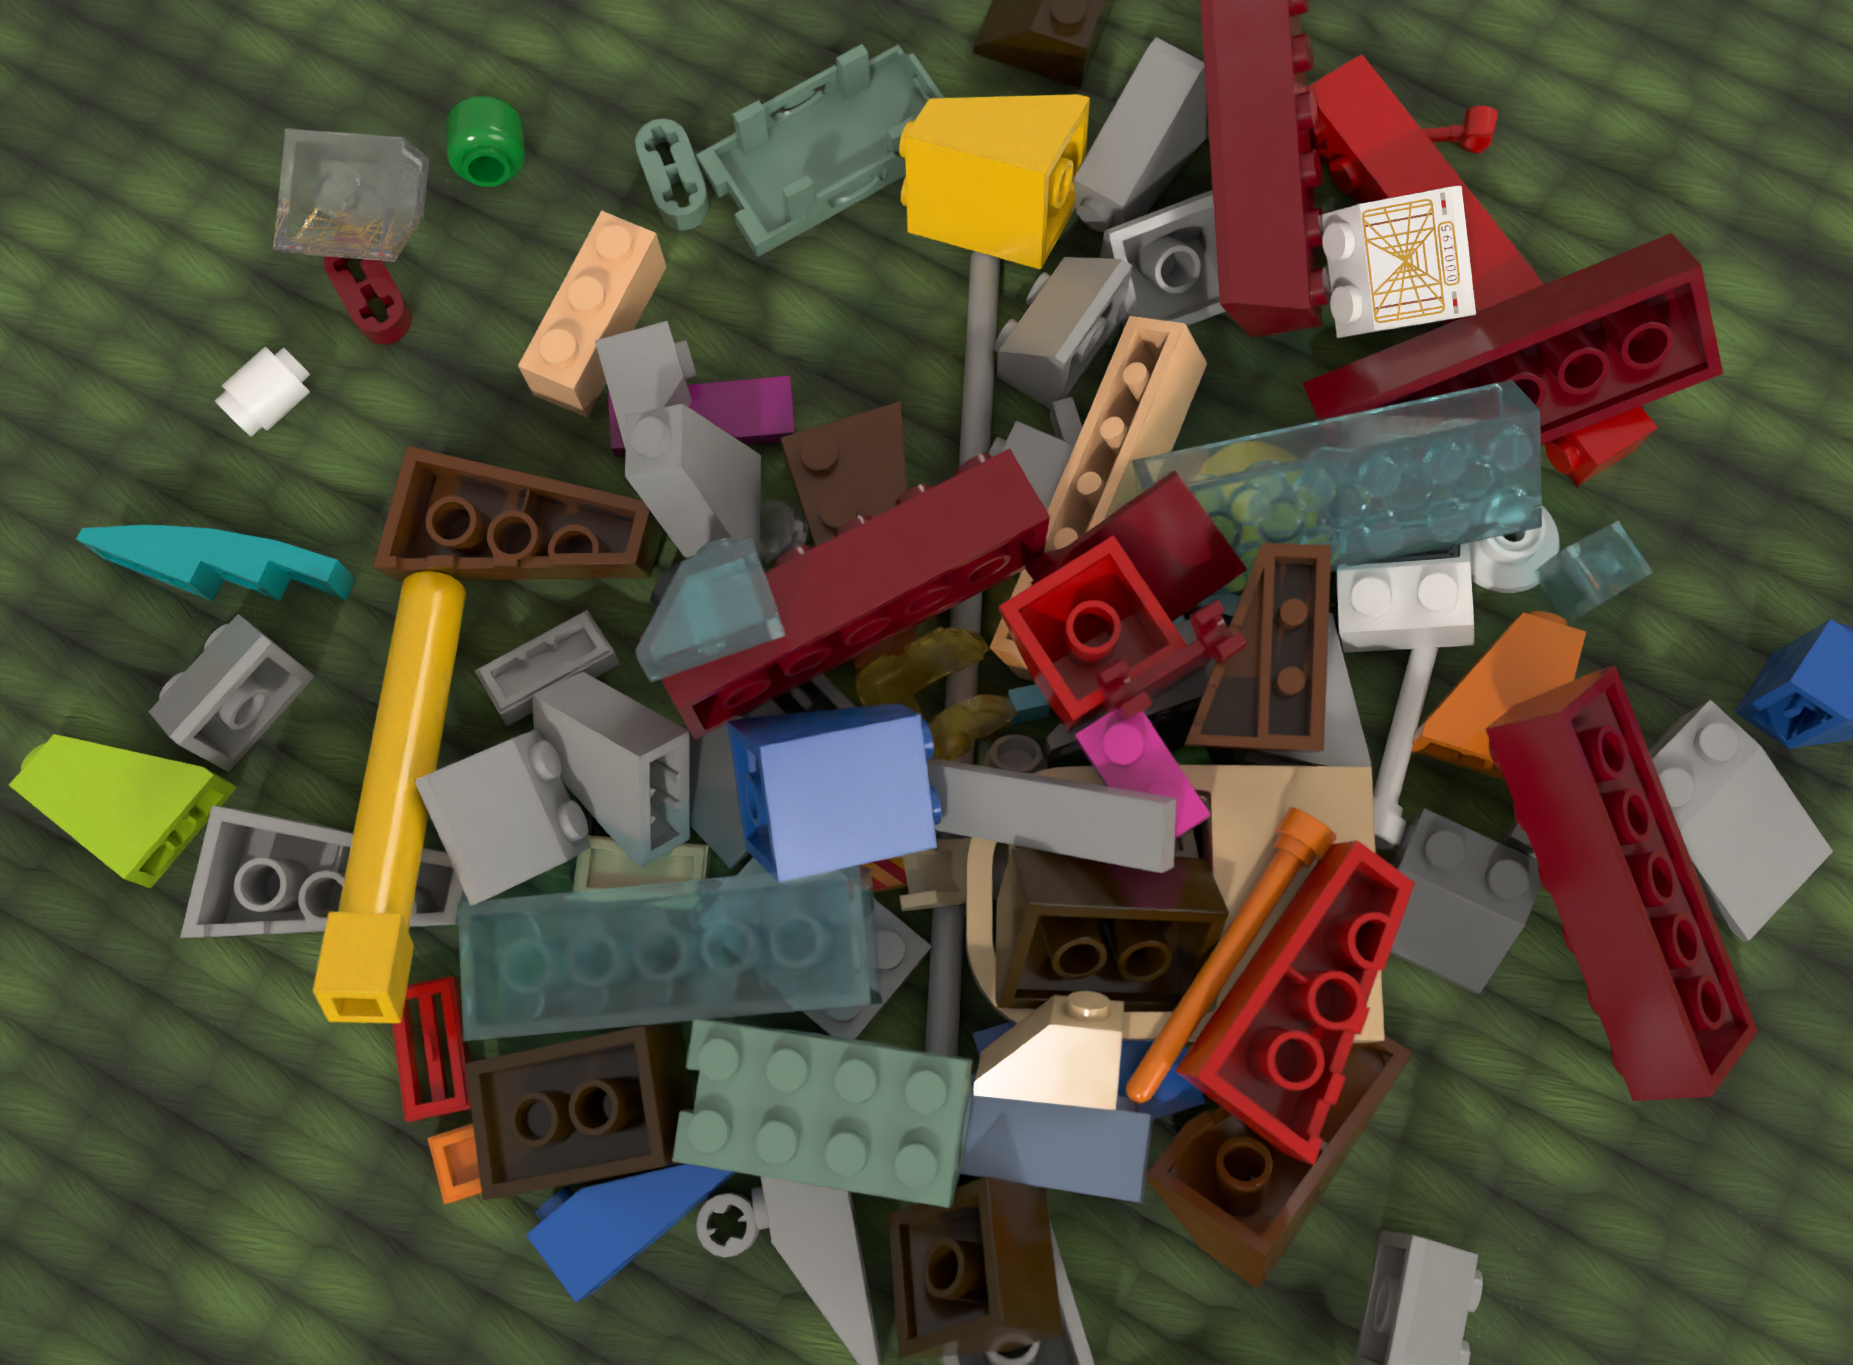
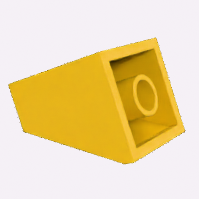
M1082 95L930 98L916 120L907 122L899 144V154L906 160V177L901 190V203L907 206L908 233L1041 270L1076 208L1073 179L1086 158L1090 97Z

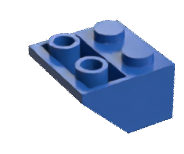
M1829 619L1774 652L1734 712L1788 749L1853 740V627L1839 624L1833 619Z

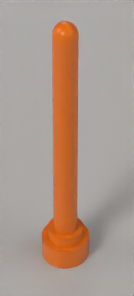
M1289 807L1274 830L1279 836L1273 845L1277 853L1127 1082L1126 1094L1132 1102L1143 1104L1152 1098L1301 866L1309 868L1314 859L1322 860L1337 838L1336 834L1315 817L1300 809Z

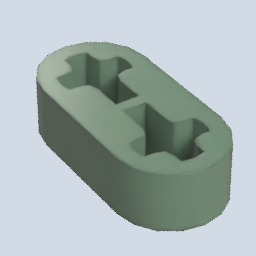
M663 118L646 123L638 131L635 145L657 212L663 223L672 229L681 231L693 229L701 225L707 218L710 204L706 185L688 136L683 127L673 120ZM666 142L667 146L671 149L674 163L664 166L655 145ZM682 184L685 195L689 198L690 205L679 208L674 199L672 185Z

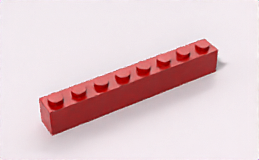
M1362 54L1306 87V92L1312 91L1314 94L1318 113L1317 128L1309 130L1310 149L1317 150L1329 167L1335 185L1343 193H1349L1357 204L1453 186L1462 187L1476 312L1545 285ZM1461 318L1449 319L1441 322L1444 325H1446ZM1639 406L1543 445L1546 447L1547 457L1553 467L1560 473L1567 475L1574 485L1579 487L1635 451L1658 427L1645 410Z

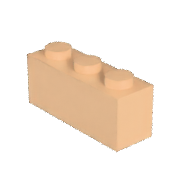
M604 211L600 212L518 365L534 396L588 418L606 384L595 341L634 330L666 269V263L655 232Z

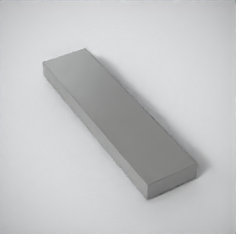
M935 758L926 761L929 785H933L937 791L942 812L941 823L934 825L935 830L1160 873L1174 866L1176 798L943 759Z

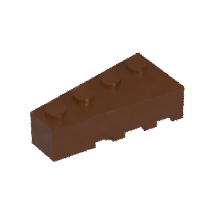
M901 401L781 437L786 465L813 548L836 537V530L850 519L863 514H870L874 518L895 507L896 500L907 491ZM916 626L850 660L859 689L919 670Z
M407 446L373 568L396 581H404L407 576L422 571L448 574L458 581L651 578L663 527L643 500Z

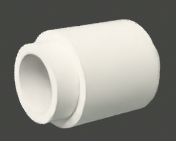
M265 346L221 385L226 391L214 401L252 437L262 427L268 431L310 393L302 384L310 374L284 347L274 355Z

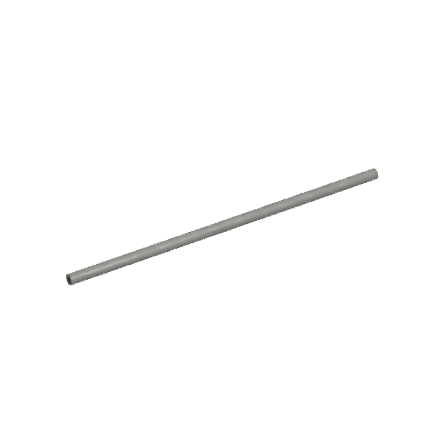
M976 251L972 252L970 262L959 467L974 456L989 453L991 443L995 351L993 348L997 332L1000 258ZM982 592L950 608L942 759L973 764ZM943 831L937 834V839L969 837ZM966 905L933 908L925 1052L958 1056Z

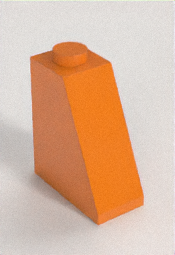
M1534 611L1528 614L1523 612L1497 637L1420 724L1414 734L1412 752L1505 781L1502 771L1496 767L1490 756L1489 738L1485 729L1514 705L1573 681L1586 631L1567 626V621L1563 617L1553 613Z

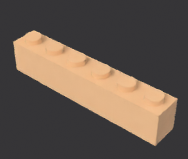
M1129 316L1047 510L1050 521L1044 553L1068 546L1160 480L1207 365L1204 356L1185 323ZM1026 569L1021 572L1011 598L1032 586L1031 581L1033 579ZM1002 618L990 648L1019 678L1034 682Z

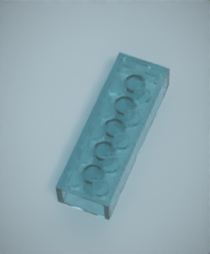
M1512 380L1132 460L1137 496L1173 470H1176L1248 569L1211 596L1244 589L1261 543L1331 545V572L1337 569L1542 527L1540 410Z
M863 865L784 882H778L770 873L484 900L470 906L469 902L457 903L464 1041L882 1003L872 872L870 868Z

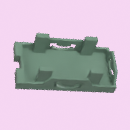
M860 44L836 57L837 66L833 65L763 104L757 100L733 113L736 133L696 154L698 166L717 196L720 198L729 193L740 208V211L734 214L737 227L757 257L906 176V160L899 154V144L903 129L908 121L916 120L930 98H944L914 53H904L901 47L896 45L869 60L867 50L863 44ZM826 84L824 91L819 90L812 98H810L802 105L783 113H776L774 119L770 115L782 106H784V108H791L804 102L816 92L814 90L815 88Z
M704 1018L694 1019L686 1069L699 1070L694 1110L680 1111L673 1161L949 1208L954 1204L955 1189L964 1160L972 1098L970 1074L972 1059L914 1051L888 1044L803 1031L763 1028Z

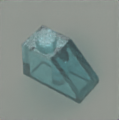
M734 538L715 540L702 546L696 552L697 556L682 561L635 650L639 663L650 682L785 636L779 613L752 538L739 542Z

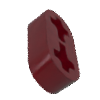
M338 238L340 240L360 241L359 238ZM367 239L364 240L365 244L369 247L371 243ZM336 240L330 244L334 246L366 248L362 242ZM328 248L326 250L328 252H325V254L341 255L342 253V256L354 255L355 257H365L368 253L367 251H344L345 249ZM359 249L370 251L366 258H357L367 279L359 283L356 282L349 272L347 262L354 258L324 255L323 265L325 272L351 319L366 339L375 344L388 345L404 337L411 327L412 315L410 308L381 257H374L378 252L376 250ZM376 297L380 299L387 309L389 316L386 321L381 323L375 319V313L369 304V301Z

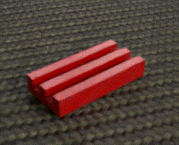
M449 976L407 985L401 1023H392L405 1122H415L429 1117H439L458 1111L471 1110L465 1063H470L459 978ZM441 993L455 1091L454 1098H448L434 995ZM414 998L419 1000L432 1102L422 1104L409 999Z

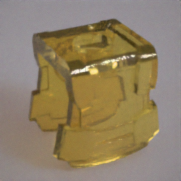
M937 627L905 646L906 653L899 658L894 654L891 656L884 654L862 669L855 679L856 691L863 706L899 703L920 714L921 719H924L913 694L923 689L929 683L951 672L955 674L983 660V654L989 651V647L985 639L974 631ZM976 695L963 702L957 701L936 715V719L928 724L933 740L932 759L952 761L965 755L972 749L970 741L976 738H984L1009 724V721L1018 715L1015 705L1010 700L995 695Z

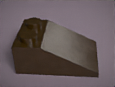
M681 1024L643 1025L465 1063L483 1201L680 1163L673 1161L679 1114L683 1110H694L689 1071L686 1069L687 1058Z

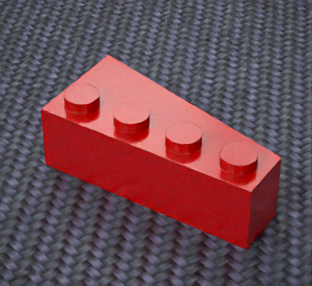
M1358 840L1332 844L1324 858L1319 860L1175 1072L1287 1156L1314 1165L1323 1142L1319 1138L1330 1105H1336L1346 1078L1341 1075L1355 1035H1361L1370 1011V1008L1366 1005L1378 971L1385 968L1415 882Z

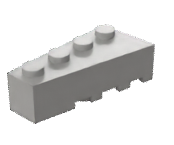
M212 806L180 938L325 932L328 912H338L353 832L246 810ZM423 846L409 927L478 924L483 901L470 906L446 850Z

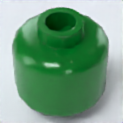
M473 96L461 100L451 108L446 119V149L448 163L454 172L464 180L482 187L501 185L519 174L525 162L523 122L514 107L504 100L492 96Z

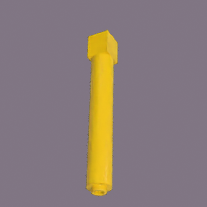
M434 571L416 572L407 576L402 583L338 912H328L313 987V993L328 1022L401 1023L414 949V944L409 934V926L429 815L414 780L437 769L466 599L464 586L448 574Z

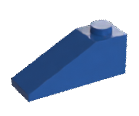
M683 1164L582 1188L575 1194L567 1186L547 1200L535 1212L541 1222L530 1230L526 1236L573 1300L578 1302L591 1296L737 1172Z

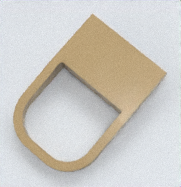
M1179 765L1211 814L1207 820L1201 823L1202 858H1206L1229 911L1220 939L1277 853L1273 845L1279 836L1274 830L1289 807L1300 809L1329 827L1337 836L1333 844L1358 840L1376 853L1372 767ZM1093 766L1057 767L1033 773L1034 775L1105 786ZM972 837L966 862V952L973 978L985 999L995 1011L1015 1026L1036 1009L997 1007L995 1000L996 956L992 937V865L997 842ZM1314 859L1309 868L1301 866L1188 1042L1196 1041L1318 860ZM1379 970L1366 1005L1370 1008L1361 1035L1356 1034L1353 1043L1384 1041L1381 970ZM1124 1012L1122 1041H1155L1173 1012Z

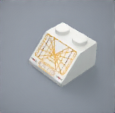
M1461 186L1358 204L1322 215L1324 230L1322 243L1328 262L1332 294L1330 307L1335 319L1337 338L1476 315Z

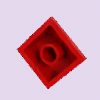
M1114 535L1004 602L998 608L1032 679L1068 734L1093 719L1104 700L1096 679V673L1123 658L1130 668L1128 671L1129 678L1133 680L1188 646Z

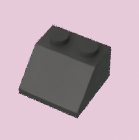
M1424 808L1406 821L1407 824L1401 845L1398 849L1392 851L1388 860L1390 865L1415 882L1390 954L1477 995L1482 992L1526 924L1542 885L1538 874V861Z

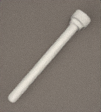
M1420 647L1411 649L1373 792L1375 849L1395 851L1400 847L1407 823L1401 818L1403 808L1398 805L1413 748L1414 734L1418 729L1439 647Z

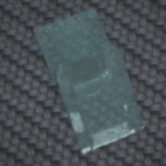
M1616 521L1566 547L1536 569L1534 573L1561 616L1567 623H1571L1652 574L1653 571L1619 521Z

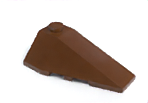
M1384 1035V1041L1352 1043L1341 1074L1346 1078L1336 1105L1331 1104L1319 1136L1323 1142L1314 1165L1287 1156L1220 1106L1210 1114L1206 1111L1202 1112L1183 1126L1148 1171L1147 1180L1202 1250L1259 1289L1302 1228L1405 1068L1412 1052Z

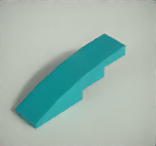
M148 524L82 528L76 538L80 543L107 561L212 602L224 580L277 601L281 600L290 580L346 601L357 580L337 559L277 540L212 528Z

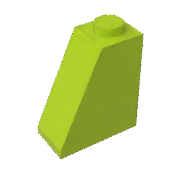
M53 734L46 743L34 748L25 757L20 773L9 784L11 788L120 877L148 888L153 887L207 824L212 806L221 807L237 789L229 780L201 766Z

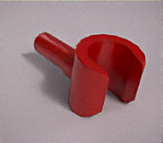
M1474 106L1466 111L1463 125H1450V127L1426 128L1422 130L1432 143H1459L1461 148L1467 152L1481 153L1492 143L1498 113L1492 107Z

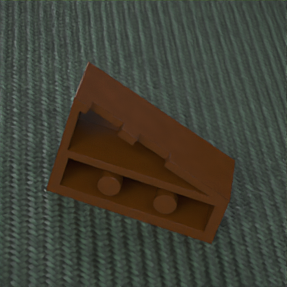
M1261 543L1228 628L1234 635L1241 632L1247 642V646L1224 662H1215L1183 747L1310 753L1324 751L1331 545Z

